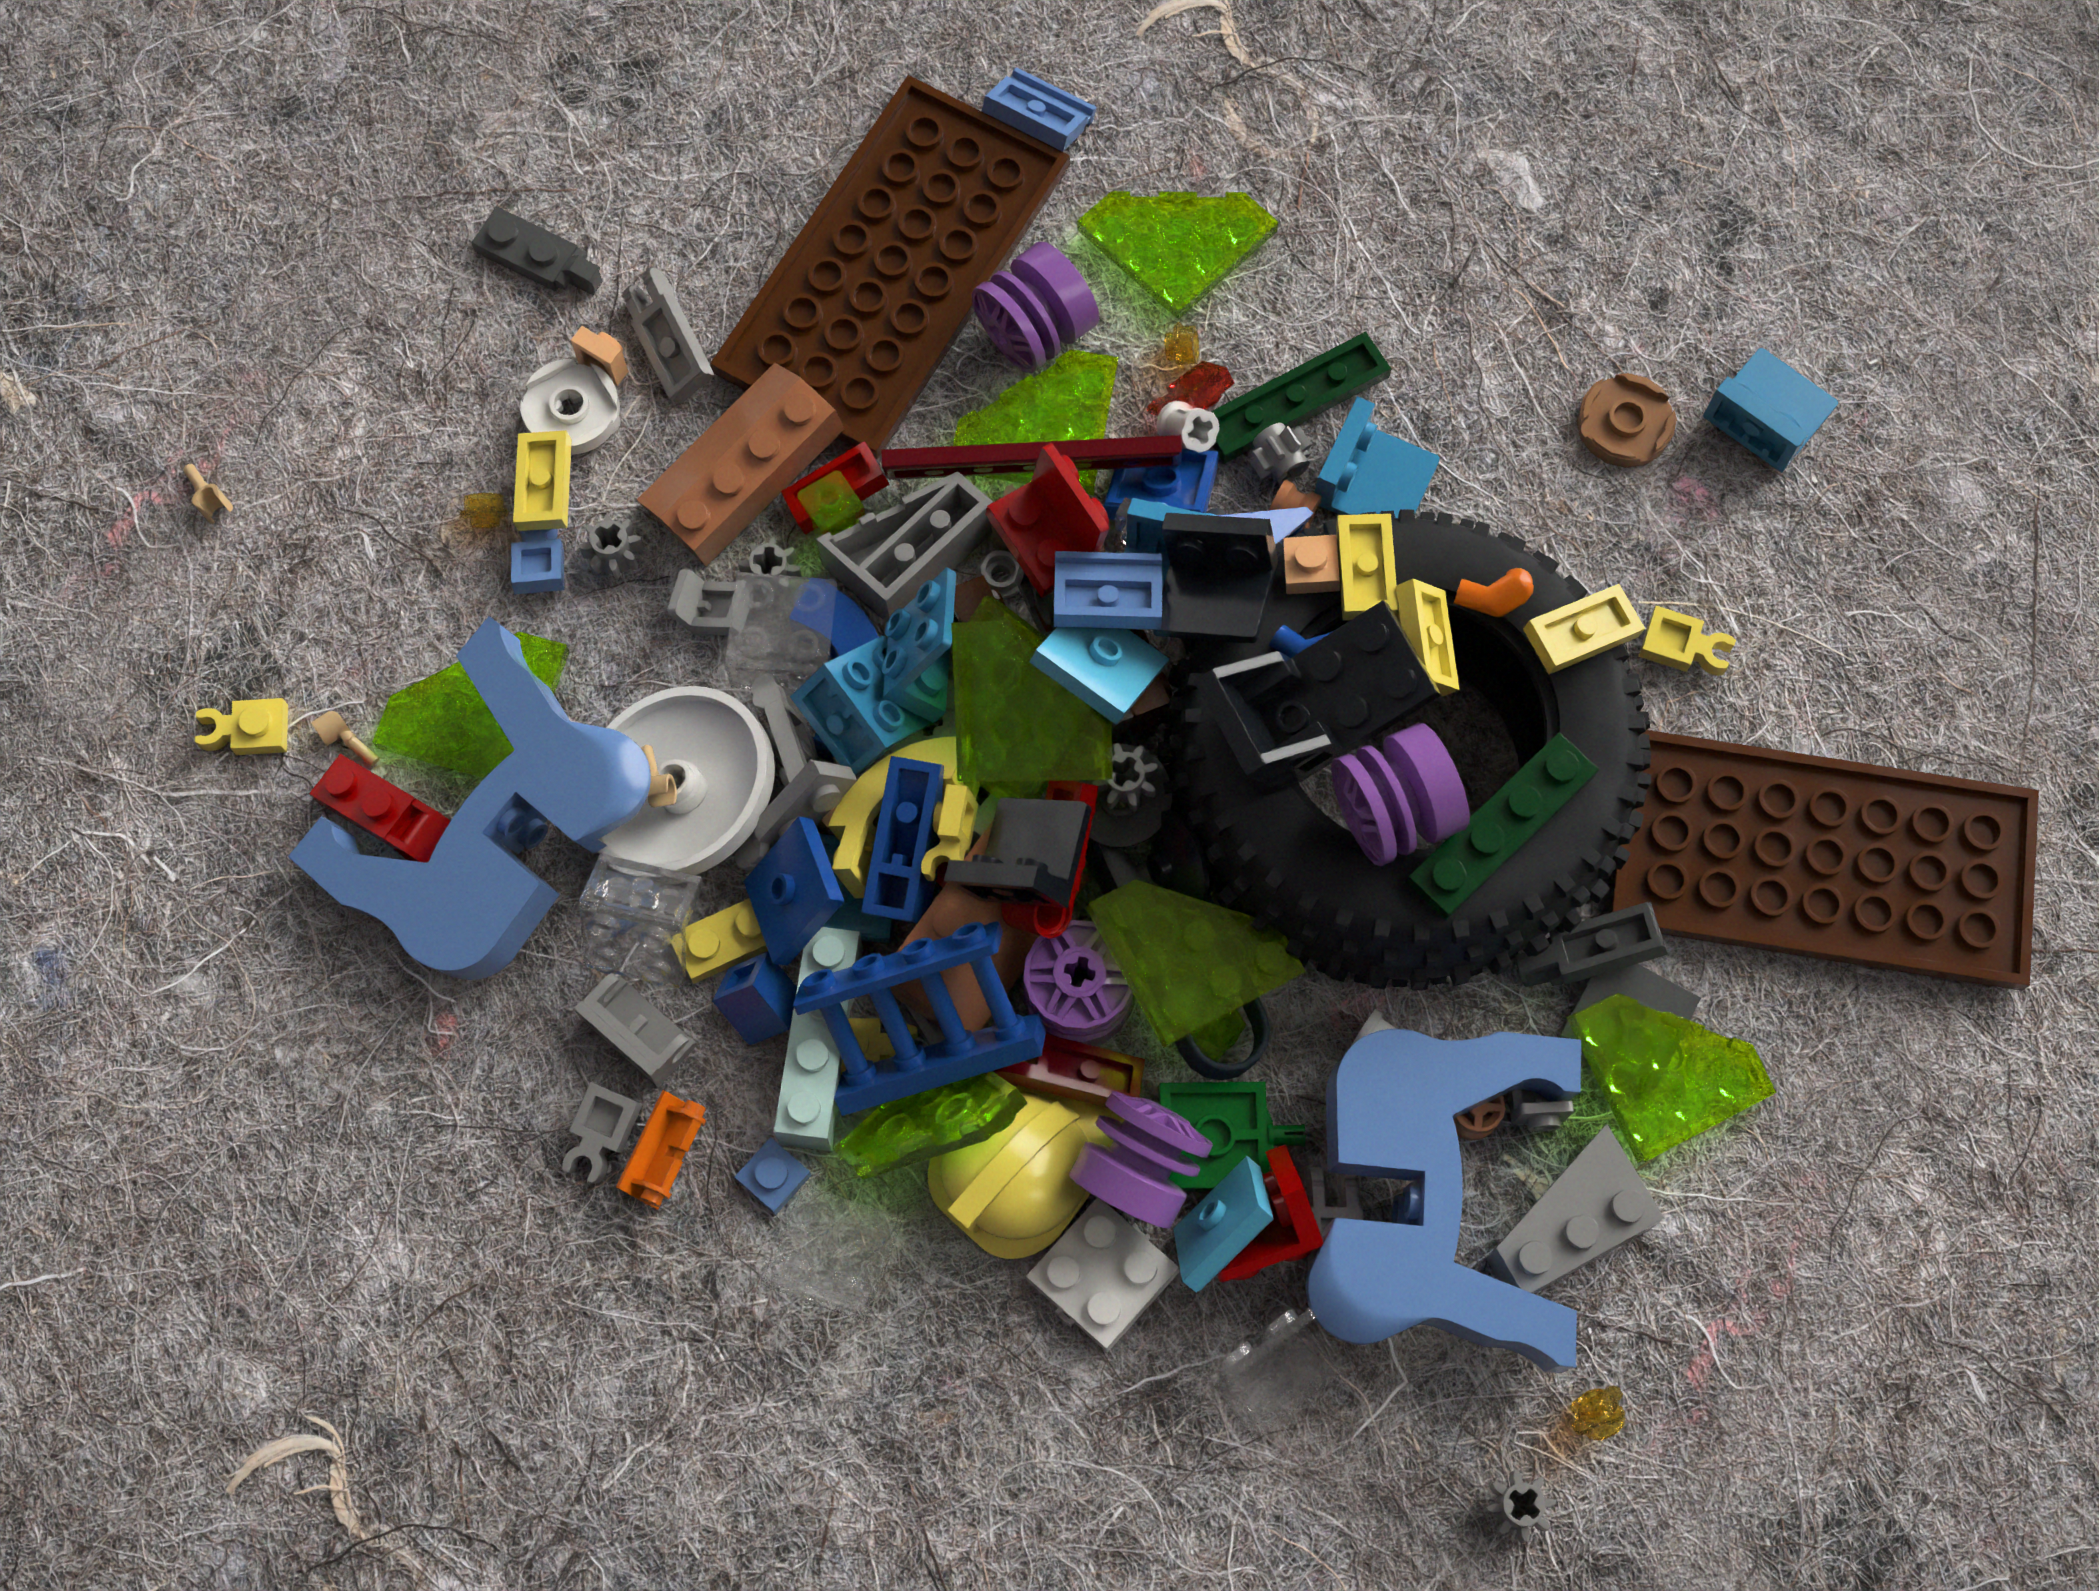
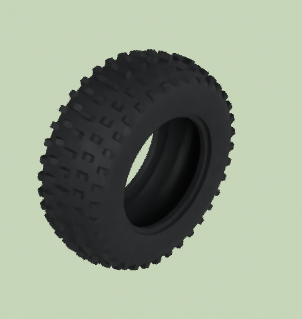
M1400 509L1398 518H1395L1394 510L1381 511L1379 513L1391 514L1396 584L1399 585L1408 580L1416 579L1445 591L1457 675L1477 688L1500 714L1513 739L1518 756L1519 769L1560 732L1599 768L1596 776L1446 921L1406 883L1409 875L1438 848L1415 849L1413 853L1408 855L1397 852L1394 861L1383 866L1375 865L1365 855L1351 831L1337 824L1312 802L1299 783L1278 790L1246 776L1194 680L1211 669L1275 652L1269 644L1282 625H1286L1307 640L1330 633L1350 621L1343 620L1341 590L1335 592L1286 594L1284 547L1280 542L1275 544L1278 565L1257 642L1251 644L1198 639L1184 640L1183 648L1191 652L1189 660L1180 659L1177 665H1172L1168 676L1170 685L1178 688V691L1174 692L1169 700L1167 711L1159 719L1160 723L1171 726L1165 730L1164 742L1158 743V760L1162 763H1169L1164 768L1170 781L1163 783L1165 794L1172 792L1173 803L1171 810L1178 812L1187 820L1190 829L1195 831L1203 847L1209 869V892L1216 888L1221 890L1217 896V901L1235 923L1245 916L1252 922L1249 933L1259 943L1268 948L1276 940L1284 945L1281 953L1293 959V964L1304 968L1309 960L1318 962L1316 971L1330 976L1333 980L1344 982L1347 973L1354 974V982L1368 984L1373 989L1382 990L1386 989L1389 979H1392L1393 987H1407L1408 980H1410L1411 989L1417 991L1427 990L1429 980L1432 985L1446 983L1447 976H1450L1453 986L1469 983L1472 976L1483 973V967L1488 966L1493 975L1507 972L1511 965L1510 960L1515 958L1519 951L1523 950L1528 957H1536L1546 951L1550 944L1545 935L1552 929H1556L1559 933L1567 931L1570 934L1582 920V917L1576 911L1577 907L1581 908L1584 904H1589L1592 901L1599 904L1610 889L1600 878H1608L1614 869L1621 870L1631 852L1620 845L1630 843L1634 833H1637L1641 828L1644 814L1635 811V809L1644 807L1647 789L1651 785V775L1642 772L1651 766V751H1648L1650 749L1649 734H1643L1650 728L1649 713L1641 711L1644 701L1642 695H1639L1642 689L1639 674H1628L1630 668L1626 660L1630 656L1625 643L1552 674H1548L1523 628L1529 620L1583 599L1588 592L1573 576L1569 575L1565 579L1560 577L1555 572L1559 565L1558 562L1538 550L1533 555H1530L1523 550L1526 541L1515 535L1513 537L1502 531L1498 537L1488 534L1489 524L1478 521L1474 528V521L1464 518L1461 519L1459 525L1453 524V514L1439 512L1437 520H1435V513L1423 511L1419 519H1415L1414 510ZM1374 511L1360 514H1376V512ZM1337 519L1324 522L1323 533H1320L1314 525L1302 530L1301 533L1293 537L1336 535ZM1514 568H1522L1532 576L1534 590L1529 600L1503 617H1493L1453 604L1461 579L1488 587Z

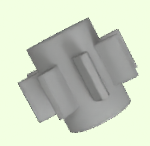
M1275 423L1261 431L1253 440V445L1256 449L1251 452L1254 458L1250 463L1262 481L1271 476L1279 484H1282L1285 480L1291 482L1302 475L1310 465L1307 457L1310 456L1308 449L1312 446V443L1300 426L1291 430L1289 426L1285 427L1283 423Z
M606 514L603 519L604 521L597 523L594 527L591 525L585 526L590 542L579 545V549L583 558L591 559L589 565L595 576L605 571L612 574L615 580H619L620 573L625 572L629 568L636 570L639 568L634 552L642 551L644 544L641 536L633 535L634 528L630 519L619 523L611 520L609 514Z
M771 537L769 543L759 546L750 543L751 554L749 560L738 561L740 574L748 576L744 582L763 595L766 604H769L771 598L781 596L782 594L790 598L789 586L791 581L802 579L800 567L792 565L797 559L795 549L790 547L783 551L776 544V540ZM769 567H773L771 570V574H767L769 572Z
M1117 743L1114 744L1115 755L1108 761L1098 757L1095 760L1096 767L1105 773V777L1097 778L1093 781V785L1099 786L1098 791L1108 789V808H1114L1119 801L1129 803V807L1134 812L1137 811V799L1142 794L1148 797L1155 796V788L1152 784L1146 782V778L1154 777L1158 774L1157 764H1143L1144 752L1142 746H1138L1133 753L1123 752L1121 746ZM1128 769H1133L1136 783L1127 780L1122 787L1118 786L1115 773L1124 775Z
M1514 1470L1510 1472L1509 1476L1511 1487L1506 1488L1497 1481L1490 1483L1489 1488L1497 1497L1494 1504L1483 1508V1513L1496 1515L1500 1522L1495 1532L1497 1536L1508 1532L1509 1529L1517 1530L1519 1542L1525 1543L1530 1539L1529 1526L1533 1525L1536 1529L1543 1532L1551 1528L1548 1521L1543 1518L1545 1509L1556 1505V1500L1544 1499L1543 1494L1539 1490L1544 1482L1542 1477L1533 1480L1530 1484L1523 1483L1520 1471ZM1523 1494L1528 1499L1524 1508L1530 1513V1516L1524 1515L1514 1518L1511 1514L1514 1504L1508 1498H1515Z

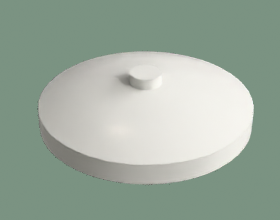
M684 686L654 693L634 703L606 727L625 734L636 742L640 748L644 745L652 746L659 775L671 774L677 790L675 804L653 808L649 805L647 796L640 811L630 821L598 839L607 846L597 852L615 868L632 877L649 881L684 879L716 866L734 853L752 834L757 826L759 816L767 808L772 794L775 778V761L771 742L763 726L747 707L736 698L722 691L707 687Z

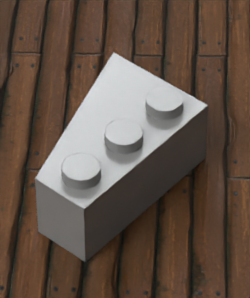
M958 471L902 497V503L882 513L874 515L871 512L860 517L858 524L833 536L829 532L816 538L822 565L886 622H888L896 609H903L916 597L919 588L925 581L933 580L946 567L953 570L992 534V524L985 515L987 505L993 503V501Z
M1606 1124L1486 1259L1498 1280L1536 1294L1646 1233L1665 1218L1611 1129Z

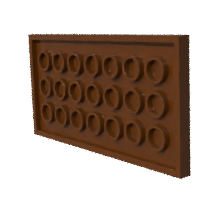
M907 75L711 361L710 366L714 374L747 391L774 363H777L801 377L836 410L844 427V430L836 437L837 439L852 447L865 441L878 460L881 450L886 448L973 315L975 309L971 294L974 288L983 282H990L993 274L1003 269L1069 168L1070 155Z
M1646 730L1643 733L1649 734L1650 749L1648 751H1651V766L1642 772L1651 775V785L1647 789L1644 807L1635 809V811L1644 814L1641 828L1637 833H1634L1629 844L1620 845L1631 852L1621 870H1613L1609 913L1645 902H1651L1660 932L1663 935L2020 991L2030 986L2039 790Z

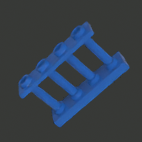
M999 921L985 925L981 922L968 923L958 928L950 936L934 941L931 938H921L906 945L902 951L883 957L878 953L870 954L857 960L852 967L832 972L830 969L819 970L803 980L795 997L793 1007L797 1015L820 1009L846 1066V1070L841 1074L834 1097L842 1116L1042 1056L1046 1028L1039 1012L1024 1017L1014 1013L990 957L999 951L1003 934ZM968 962L995 1021L992 1027L975 1032L965 1030L940 971ZM919 978L945 1036L944 1041L926 1047L915 1045L890 989L891 986ZM869 994L896 1054L893 1057L874 1063L872 1060H866L840 1002Z

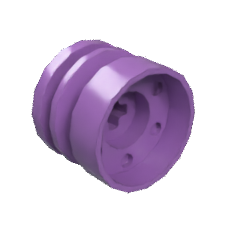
M1037 242L1016 257L1010 265L1011 274L1007 271H998L993 274L990 282L981 283L974 288L971 294L975 312L990 339L1013 365L1024 372L1032 374L1044 365L1046 359L1051 360L1061 351L1060 341L1065 344H1073L1093 329L1100 321L1099 309L1084 278L1068 258L1047 242Z
M1417 723L1386 736L1383 742L1384 757L1373 746L1365 745L1358 748L1356 758L1352 754H1344L1333 759L1331 765L1332 782L1340 810L1355 840L1365 855L1375 865L1383 866L1394 861L1397 852L1403 855L1413 853L1417 847L1416 831L1426 842L1436 843L1466 830L1470 823L1469 805L1456 766L1439 737L1425 723Z
M1072 920L1060 936L1055 938L1038 937L1025 959L1023 983L1024 1005L1027 1014L1031 1015L1039 1012L1046 1028V1034L1092 1046L1105 1044L1121 1031L1131 1011L1135 965L1129 948L1114 931L1090 921ZM1078 970L1086 972L1087 980L1082 982L1081 987L1071 985V978L1077 975Z
M1111 1091L1106 1101V1106L1125 1120L1121 1122L1108 1116H1098L1096 1126L1114 1141L1111 1147L1085 1142L1069 1173V1177L1079 1186L1115 1208L1149 1224L1161 1228H1171L1187 1196L1178 1185L1169 1179L1171 1172H1175L1185 1176L1197 1177L1200 1167L1183 1155L1182 1151L1184 1150L1199 1157L1207 1158L1213 1144L1205 1136L1197 1132L1190 1125L1189 1121L1170 1109L1146 1098H1136Z

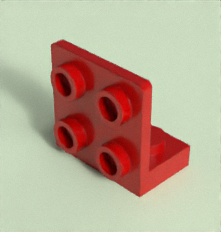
M1052 443L1041 448L1031 482L987 505L985 515L1041 598L1054 591L1055 551L1100 552L1109 531V518L1105 508L1097 498H1090L1079 483V473L1073 461L1067 455L1061 456Z
M1286 1145L1265 1152L1272 1171L1262 1175L1272 1200L1269 1203L1273 1220L1217 1274L1219 1282L1246 1280L1255 1276L1264 1267L1281 1261L1293 1262L1307 1257L1312 1250L1322 1247L1324 1243L1305 1189Z

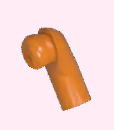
M1522 568L1509 570L1505 576L1488 587L1461 579L1453 604L1493 617H1503L1529 600L1534 590L1533 579L1529 572Z

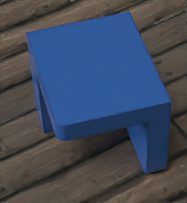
M766 952L728 968L712 1002L746 1043L753 1045L790 1030L797 987L778 964L772 963L769 952Z

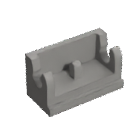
M613 973L607 975L583 1001H580L574 1007L575 1012L583 1023L657 1088L697 1046L691 1037L680 1030L620 975L618 977Z

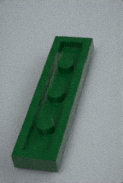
M1365 331L1210 411L1215 414L1219 422V432L1213 448L1215 451H1218L1219 457L1225 464L1255 448L1253 440L1267 427L1275 423H1283L1285 427L1289 426L1292 429L1388 379L1392 368Z
M1559 732L1470 817V823L1466 830L1450 836L1409 875L1406 883L1446 921L1596 776L1599 768Z

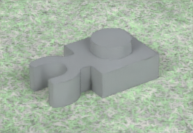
M590 1082L569 1129V1132L582 1137L579 1146L572 1148L565 1155L562 1170L568 1173H575L579 1161L587 1157L592 1163V1170L588 1175L587 1181L599 1184L606 1176L608 1162L605 1157L607 1149L620 1153L623 1152L643 1103L600 1084Z

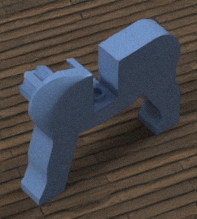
M490 616L457 653L456 657L513 746L514 751L497 765L465 800L443 832L429 862L424 863L361 855L357 848L355 837L342 826L322 816L288 856L341 905L365 916L377 918L393 931L401 946L415 960L448 976L462 980L487 978L505 968L513 960L560 895L507 848L520 854L524 847L526 849L536 847L548 832V826L545 822L549 820L570 839L594 854L607 846L598 839L627 823L640 811L647 799L651 783L649 762L640 746L625 734L614 729L570 721L551 689L537 678L528 667L521 650L520 639Z
M1386 1029L1373 1032L1359 1039L1337 1061L1329 1075L1326 1086L1328 1173L1412 1182L1403 1188V1196L1396 1195L1394 1197L1391 1213L1392 1223L1335 1218L1324 1227L1321 1234L1324 1243L1322 1247L1318 1248L1307 1272L1306 1296L1315 1319L1329 1334L1347 1343L1368 1345L1383 1341L1413 1326L1426 1325L1438 1328L1482 1347L1503 1348L1514 1351L1534 1362L1544 1372L1563 1373L1576 1367V1310L1454 1262L1461 1224L1463 1184L1460 1148L1453 1119L1514 1090H1528L1538 1093L1549 1102L1570 1101L1581 1093V1040L1499 1031L1480 1038L1452 1041L1432 1038L1412 1030Z

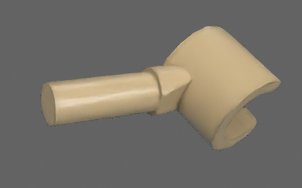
M188 464L184 467L183 471L196 492L192 497V504L210 524L215 523L212 514L218 508L225 506L229 512L232 511V503L215 484H208L204 481L195 465Z
M328 711L312 721V726L326 746L341 738L346 746L369 766L373 767L379 761L380 757L351 732L337 712Z
M650 745L642 746L641 749L648 759L651 771V783L648 793L649 805L654 808L675 804L677 790L673 776L671 774L659 775L653 747Z

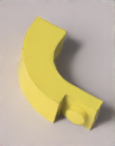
M965 736L933 738L899 749L868 769L843 796L828 824L830 830L840 841V845L834 853L832 869L855 899L864 898L891 756L944 765L942 802L947 784L967 786L976 799L986 766Z

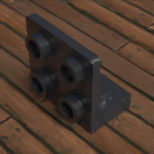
M1166 513L1161 530L1170 565L1162 589L1161 630L1153 629L1154 635L1159 637L1256 643L1278 565V556L1270 519Z
M1005 797L999 799L985 855H973L972 861L949 860L944 881L978 901L1068 908L1090 819L1091 806L1082 801Z

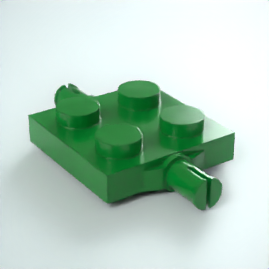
M1165 1082L1158 1085V1104L1185 1118L1197 1132L1205 1136L1213 1144L1207 1158L1199 1157L1184 1150L1182 1151L1183 1155L1200 1167L1197 1177L1171 1172L1169 1179L1184 1192H1211L1246 1156L1259 1165L1262 1174L1270 1171L1266 1151L1274 1149V1146L1282 1145L1305 1147L1306 1135L1303 1134L1306 1129L1304 1124L1273 1125V1120L1267 1109L1266 1082Z

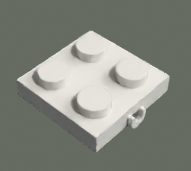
M1097 1198L1026 1275V1278L1031 1285L1057 1307L1055 1313L1070 1327L1075 1323L1108 1353L1180 1271L1173 1261L1149 1241L1151 1237L1148 1234L1145 1235L1137 1224L1130 1225L1108 1204Z

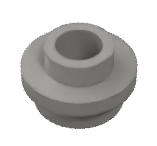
M994 551L986 555L979 562L976 578L984 575L990 589H997L1003 599H1009L1020 592L1015 582L1020 565L1012 553ZM997 572H1005L1010 578L1006 582L999 583L995 582L992 576Z

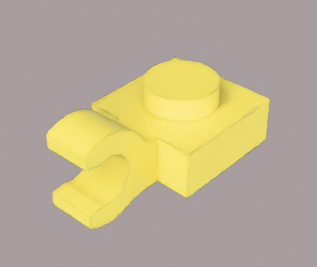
M947 784L943 802L938 801L935 806L933 828L941 840L936 847L930 849L925 854L922 860V873L928 881H934L936 868L941 863L949 862V860L964 861L965 853L968 854L970 852L978 803L967 786Z

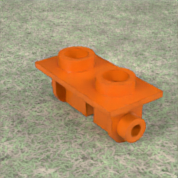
M662 1090L616 1188L659 1210L663 1199H670L672 1194L669 1191L682 1166V1159L685 1153L689 1151L700 1126H704L707 1121L703 1118L706 1108L691 1100L684 1102L669 1092Z

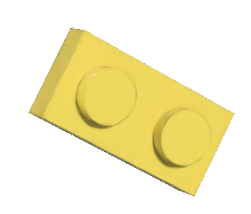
M566 430L518 434L513 523L518 531L567 528L572 439Z
M1391 514L1338 515L1336 535L1343 620H1352L1382 600L1389 604L1397 618L1399 608L1396 591Z
M1416 579L1396 585L1399 605L1398 621L1442 694L1441 697L1459 691L1445 591Z
M1617 584L1529 620L1523 630L1548 674H1552L1638 638L1645 630V627L1620 584Z
M749 898L671 933L693 984L768 951Z

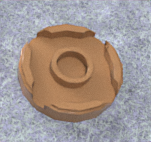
M1630 373L1616 374L1615 378H1609L1605 381L1602 379L1594 383L1583 397L1577 417L1580 439L1590 453L1607 464L1624 468L1644 466L1660 457L1673 438L1677 421L1675 409L1672 411V406L1668 402L1669 396L1664 389L1647 377Z

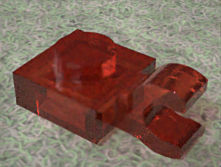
M1202 360L1167 386L1168 394L1154 399L1148 405L1147 411L1149 414L1158 416L1161 409L1173 401H1183L1193 408L1207 409L1215 405L1221 399V394L1235 383L1227 367Z

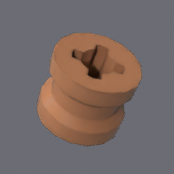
M1285 480L1280 486L1269 510L1297 507L1309 508L1314 514L1302 528L1304 530L1310 527L1319 508L1322 496L1314 492L1304 494L1297 490L1295 483Z
M1500 1096L1469 1111V1114L1473 1116V1122L1467 1113L1454 1118L1457 1135L1470 1141L1481 1140L1489 1136L1504 1117L1506 1109L1504 1097Z

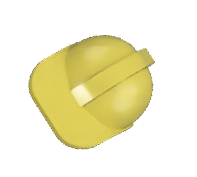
M1032 1058L1024 1062L1035 1064L1036 1058ZM995 1084L942 1135L936 1144L928 1167L930 1194L937 1207L986 1252L1005 1259H1020L1032 1256L1049 1247L1061 1236L1091 1195L1090 1192L1069 1177V1173L1085 1142L1111 1147L1114 1140L1096 1126L1098 1116H1108L1121 1122L1125 1119L1109 1108L1022 1086L1006 1088Z

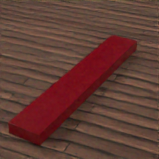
M1181 435L882 449L881 455L882 468L886 478L889 480L943 478L957 471L963 476L1034 473L1041 448L1050 443L1055 446L1061 456L1067 455L1073 461L1078 471L1179 466L1182 463Z

